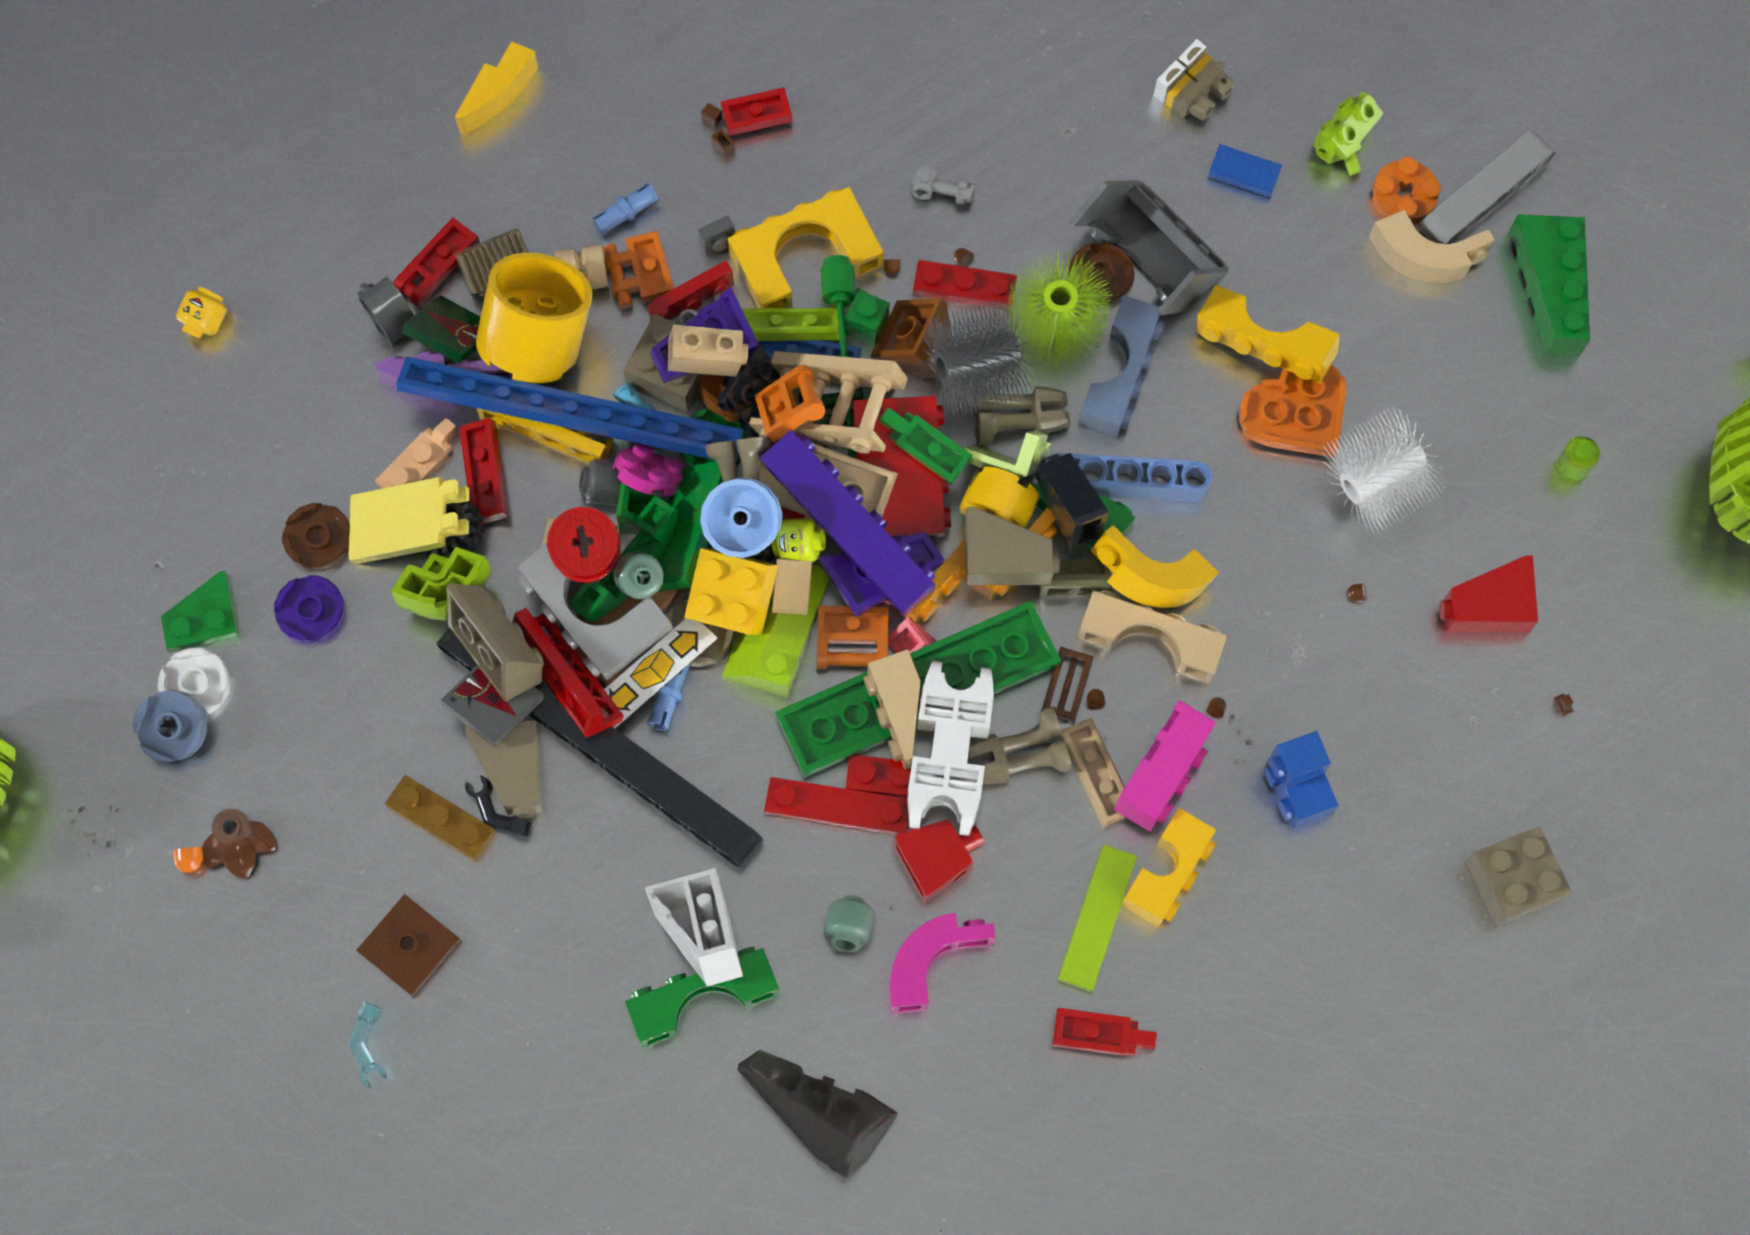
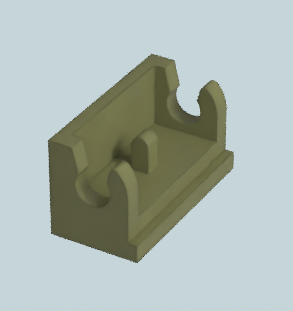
M1059 560V573H1053L1051 585H1039V598L1091 597L1093 591L1099 593L1101 591L1111 592L1112 586L1107 582L1111 577V571L1100 560Z

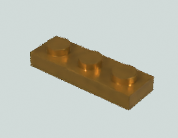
M407 775L403 776L385 802L387 808L475 862L496 833L494 828Z

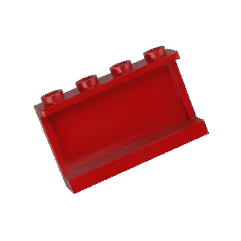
M936 396L883 399L873 429L886 445L884 452L870 451L869 453H860L855 451V459L895 472L898 475L882 516L888 524L884 530L892 538H895L897 535L905 537L925 531L928 536L944 537L946 533L945 528H951L950 507L944 508L943 494H949V483L896 446L895 442L889 439L893 432L879 422L885 411L890 408L902 418L907 412L913 416L918 415L938 430V426H944L943 405H937ZM853 400V427L859 428L868 400Z

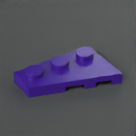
M731 287L724 291L721 297L712 304L702 308L694 318L684 325L743 331V344H748V354L753 353L759 345ZM670 334L652 347L650 352L663 383L693 374L668 371V339Z

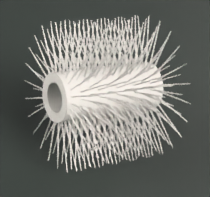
M1390 411L1389 413L1394 425L1386 415L1390 426L1383 419L1386 428L1379 421L1382 429L1379 432V427L1374 422L1377 428L1376 432L1371 426L1374 435L1368 428L1369 436L1366 434L1365 438L1358 431L1362 442L1355 435L1356 443L1349 434L1353 443L1352 445L1346 438L1350 447L1349 450L1342 440L1345 448L1342 451V446L1337 441L1341 452L1338 449L1336 450L1337 457L1342 465L1339 461L1335 462L1338 466L1337 468L1331 462L1341 474L1339 475L1333 470L1340 477V479H1337L1341 482V485H1335L1342 486L1344 491L1341 493L1345 492L1352 501V509L1354 508L1353 503L1354 506L1356 504L1357 515V505L1359 506L1361 517H1363L1362 507L1368 522L1367 509L1371 516L1369 515L1371 520L1375 515V520H1378L1379 517L1385 524L1381 515L1382 512L1388 522L1386 512L1394 521L1390 513L1391 510L1397 517L1393 506L1400 513L1397 504L1404 511L1402 502L1409 510L1405 499L1413 508L1409 497L1416 504L1413 498L1414 495L1419 500L1416 491L1422 498L1421 490L1427 497L1425 488L1431 493L1428 484L1435 491L1430 480L1439 489V486L1428 472L1435 478L1437 476L1425 466L1430 467L1429 465H1431L1427 463V461H1430L1426 459L1425 455H1433L1424 453L1423 449L1426 447L1422 448L1419 442L1415 440V431H1413L1411 437L1409 426L1410 436H1408L1406 422L1404 424V432L1399 419L1398 426Z

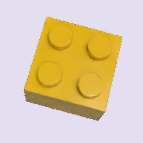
M700 548L684 618L748 635L762 634L779 565L749 557L726 556L714 548Z

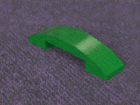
M655 495L633 522L641 530L622 552L620 558L627 553L638 551L647 553L659 561L673 534L679 511ZM613 570L605 578L601 579L599 583H585L569 602L568 606L588 621L593 622L611 612L629 596L621 592L617 587Z

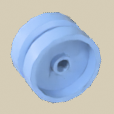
M740 477L721 483L708 494L702 505L700 522L705 538L714 549L726 556L745 558L760 553L774 542L781 529L783 512L779 498L769 486L757 479ZM740 511L745 512L748 517L747 522L743 525H740V521L735 522L734 515Z

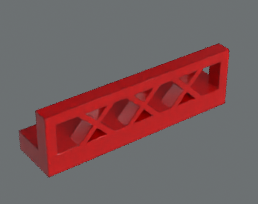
M527 608L515 612L512 623L516 622L520 626L525 642L530 648L535 647L543 658V680L585 737L588 738L622 722L624 717L622 712L582 662L583 660L562 637V632L555 622L551 623L544 613L533 617ZM541 626H544V628H545V629L547 630V632L550 634V636H551L550 639H549V637L546 635V633L543 631V629L541 628ZM562 655L567 657V659L570 661V665L566 662ZM581 681H584L587 684V686L589 687V691L586 689V687L583 685ZM601 707L607 711L609 716L603 718L604 712Z

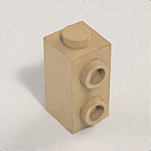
M673 325L668 339V371L737 377L741 365L747 364L748 344H743V331Z

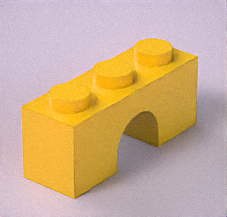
M1178 808L1157 844L1158 847L1172 856L1175 863V871L1169 875L1158 876L1142 868L1121 906L1159 928L1163 919L1171 922L1181 905L1175 899L1181 889L1189 892L1199 875L1198 872L1193 870L1199 859L1206 862L1217 844L1211 840L1216 829Z

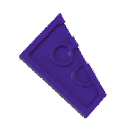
M926 531L901 537L912 550L908 555L916 564L923 561L934 571L945 562V559ZM845 553L835 556L829 554L818 557L819 564L856 618L887 599Z

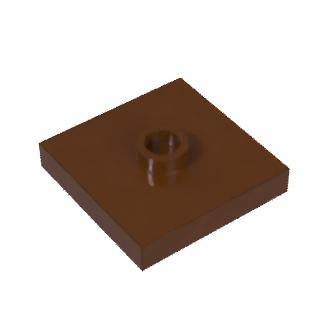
M404 894L356 951L414 997L461 940Z

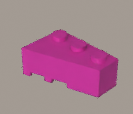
M1178 700L1169 720L1163 729L1159 731L1155 742L1135 770L1113 810L1151 832L1156 822L1163 825L1174 808L1173 805L1169 804L1174 793L1181 797L1192 779L1186 775L1191 766L1198 769L1209 752L1203 747L1216 722L1181 700Z

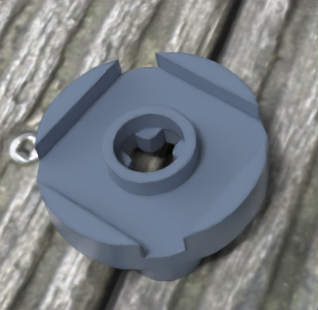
M178 690L163 691L148 697L140 704L134 717V733L138 734L139 741L141 742L139 746L143 752L157 761L173 762L189 759L199 750L205 740L208 712L204 707L200 706L194 697ZM174 718L178 728L176 732H172L169 736L166 734L168 728L163 723L164 720Z

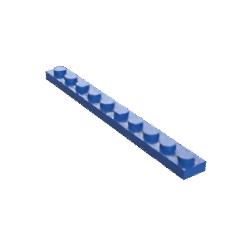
M407 356L397 379V391L709 459L711 458L706 454L705 445L735 441V464L738 457L736 440L743 438L744 429Z

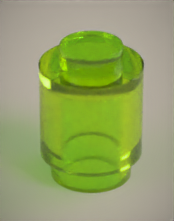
M1578 436L1571 439L1557 460V466L1561 475L1569 480L1585 478L1598 462L1600 449L1591 438Z

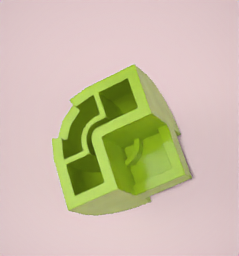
M455 547L449 558L431 553L423 568L408 564L392 588L391 593L400 609L429 619L448 621L446 586L456 583L485 587L491 577V568L487 557Z

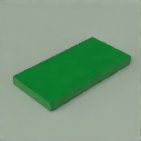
M716 461L684 467L682 471L683 479L679 490L668 499L667 503L679 511V515L669 543L658 561L664 573L663 583L658 592L690 588L692 586L700 548H707L709 542L704 536L700 522L702 505L708 494L723 483L721 471Z

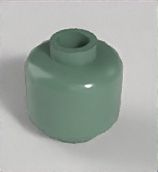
M634 551L625 554L619 559L614 569V579L617 587L621 592L635 599H645L653 596L659 591L663 583L664 573L661 564L656 558L644 552Z
M847 895L843 899L832 902L827 912L824 927L825 937L839 951H858L859 948L866 946L871 939L875 918L872 908L864 903L862 898L854 895Z

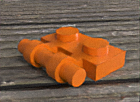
M657 231L626 238L627 251L618 253L615 244H608L603 247L606 272L610 273L613 283L611 285L612 295L618 300L620 309H628L633 305L630 297L632 293L640 292L642 302L645 303L653 301L674 289ZM632 265L635 277L625 279L623 268Z

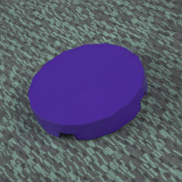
M307 575L308 577L300 579L295 578L279 591L274 602L275 618L280 630L289 639L301 644H318L331 638L340 629L345 618V601L340 590L329 579L318 575Z

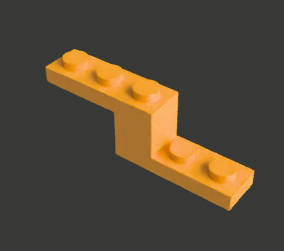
M1047 507L1028 530L1053 540L1058 530L1056 529L1057 521L1051 509ZM965 539L934 573L936 577L932 581L935 583L936 589L906 617L903 616V619L910 617L916 623L920 619L923 621L928 620L938 606L935 602L943 593L948 596L960 582L958 577L966 582ZM1012 585L969 586L991 602L997 594L1001 597L1005 595Z

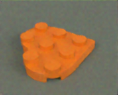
M1331 365L1321 383H1317L1312 380L1301 379L1295 373L1282 369L1279 379H1266L1261 384L1253 386L1249 391L1245 392L1239 407V422L1242 426L1244 437L1267 447L1320 456L1326 455L1327 457L1332 456L1335 458L1330 447L1337 454L1334 445L1337 449L1339 448L1337 441H1340L1339 435L1341 434L1346 397L1344 375L1341 376L1339 370Z

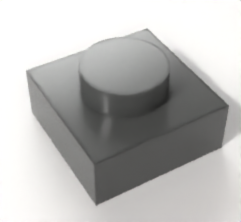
M728 215L698 229L700 245L705 254L707 255L713 251L720 252L728 248V238L735 233L734 224Z

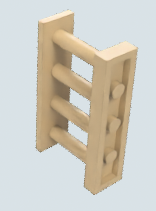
M774 351L771 364L780 374V377L799 365H807L812 369L814 374L813 385L820 400L825 386L830 384L842 385L829 425L814 424L813 421L808 420L794 431L798 437L803 433L813 444L850 448L860 453H869L870 451L884 452L886 445L873 429L885 393L890 391V389L904 390L908 377L895 361ZM871 387L872 391L859 428L843 426L855 389ZM751 417L749 424L759 434V437L763 436L765 430L761 418Z

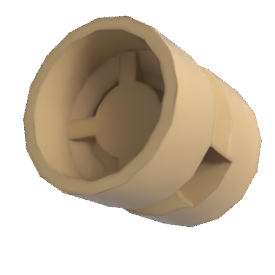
M602 244L583 246L581 252H576L574 248L555 251V257L570 263L584 274L592 289L609 287Z

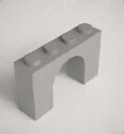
M585 532L580 533L581 545L576 546L580 548L583 557L586 558L589 557L588 545L593 544L589 543ZM547 543L516 566L522 574L517 579L530 596L534 592L538 594L544 602L539 608L551 623L558 619L566 629L561 633L562 637L573 650L577 647L582 649L587 656L582 662L595 678L602 674L606 681H608L674 629L672 623L651 597L644 599L619 620L607 625H590L577 619L571 613L567 601L571 579L563 576L555 567L554 562L550 558Z

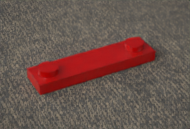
M770 777L764 814L892 835L906 832L909 819L907 798Z

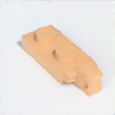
M445 418L434 430L431 428L426 429L375 480L376 485L383 489L429 479L449 459L448 454L452 450L450 443L459 434L457 426Z

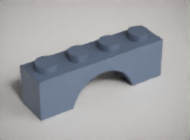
M1123 295L1112 325L1110 339L1122 350L1126 359V367L1120 375L1112 380L1091 384L1078 426L1116 439L1121 427L1128 428L1134 411L1128 408L1131 398L1138 400L1144 380L1138 377L1142 368L1149 369L1154 351L1149 349L1151 340L1158 341L1163 329L1164 321L1159 320L1160 313L1157 311L1159 306Z

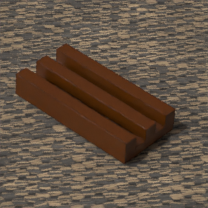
M1060 646L1058 655L1062 662L1053 669L1041 712L1046 708L1052 707L1050 705L1064 657H1069L1071 661L1057 708H1053L1058 720L1062 718L1068 720V723L1075 724L1094 656ZM1079 660L1085 662L1072 709L1069 712L1064 710Z

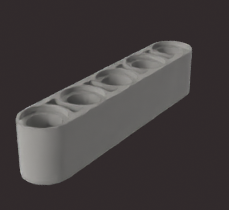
M1532 129L1529 130L1429 213L1420 223L1418 229L1432 242L1440 244L1455 243L1541 171L1552 160L1556 151Z

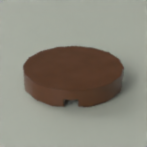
M1112 243L1087 244L1078 250L1070 261L1068 277L1073 264L1077 267L1081 260V270L1083 269L1079 277L1088 266L1090 268L1087 270V273L1085 272L1079 281L1085 274L1088 278L1086 281L1096 276L1087 285L1102 282L1099 285L1103 287L1097 291L1102 290L1103 292L1098 295H1112L1099 296L1111 301H1102L1100 303H1109L1098 305L1108 306L1110 304H1117L1122 300L1123 295H1128L1133 287L1135 272L1132 259L1122 248Z
M311 503L299 507L288 517L285 523L284 534L282 532V543L286 554L297 566L308 571H324L337 566L346 558L349 553L350 523L338 508L332 505H322V503Z

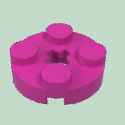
M635 443L633 448L619 451L613 465V471L619 470L617 478L634 490L649 495L652 494L653 489L664 490L662 496H672L678 492L683 479L682 471L684 465L680 461L673 458H665L654 453V449L651 446Z

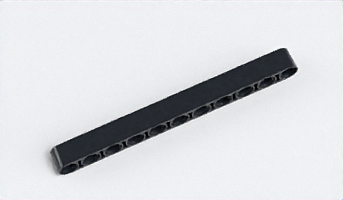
M449 627L436 645L447 656L470 672L477 663ZM543 678L540 684L534 686L543 693L544 700L529 714L530 717L729 863L742 869L763 841V838L754 829L614 727H609L586 738Z

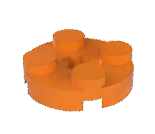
M1403 157L1400 161H1393L1385 165L1378 172L1372 187V200L1375 209L1382 217L1386 218L1405 210L1412 224L1422 222L1434 210L1441 186L1435 175L1426 166L1418 163L1412 157ZM1400 187L1411 189L1413 197L1408 195L1400 196L1398 194L1401 189Z

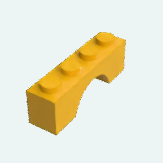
M1219 285L1214 286L1197 315V334L1202 335L1206 340L1222 343L1243 355L1249 354L1263 360L1269 366L1281 367L1295 373L1296 376L1304 380L1321 383L1338 354L1339 333L1309 321L1301 327L1288 332L1265 330L1255 324L1249 317L1246 309V296Z

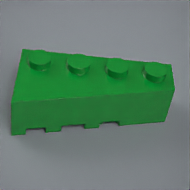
M1518 214L1508 233L1511 243H1514L1517 251L1516 260L1519 269H1522L1527 284L1525 289L1528 299H1531L1535 310L1534 318L1545 354L1579 357L1590 341L1585 217Z

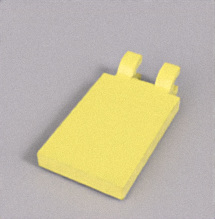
M440 477L350 495L349 561L361 564L446 547V537L469 534V520H458V514L455 512L446 514V504L469 501V487H458V481L455 479L445 481Z

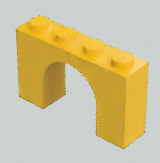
M850 187L842 190H832L819 200L812 203H801L788 213L781 216H770L762 224L750 229H739L728 238L729 254L756 308H789L793 306L792 290L776 259L782 247L797 237L817 236L832 243L840 255L847 256L850 259V263L854 266L855 279L883 268L884 252Z

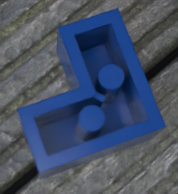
M1315 731L1278 744L1266 763L1267 767L1264 771L1270 787H1276L1281 799L1278 801V805L1283 818L1286 821L1290 820L1294 829L1333 815L1339 805L1325 774L1331 762L1318 732Z

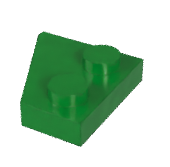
M225 570L218 572L161 616L166 649L170 653L239 637L229 579Z

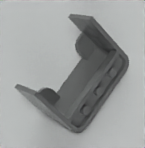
M1138 180L1103 181L1070 220L1073 226H1089L1091 228L1089 230L1091 236L1102 244L1104 242L1117 243L1159 286L1156 290L1159 297L1157 302L1160 305L1157 311L1161 315L1181 313L1217 284L1229 271L1226 263L1150 187Z

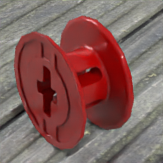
M575 507L564 511L553 521L547 535V549L555 567L563 576L575 582L592 583L605 578L615 569L621 555V541L614 523L605 513L592 507ZM585 532L589 543L593 544L588 545L589 557L586 558L583 557L580 548L576 546L581 545L580 533Z

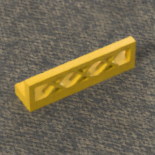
M476 408L480 419L490 417L496 421V426L588 464L592 459L596 458L608 460L613 451L612 440L614 438L612 437L608 438L606 444H602L587 437L593 435V433L580 430L575 433L561 426Z

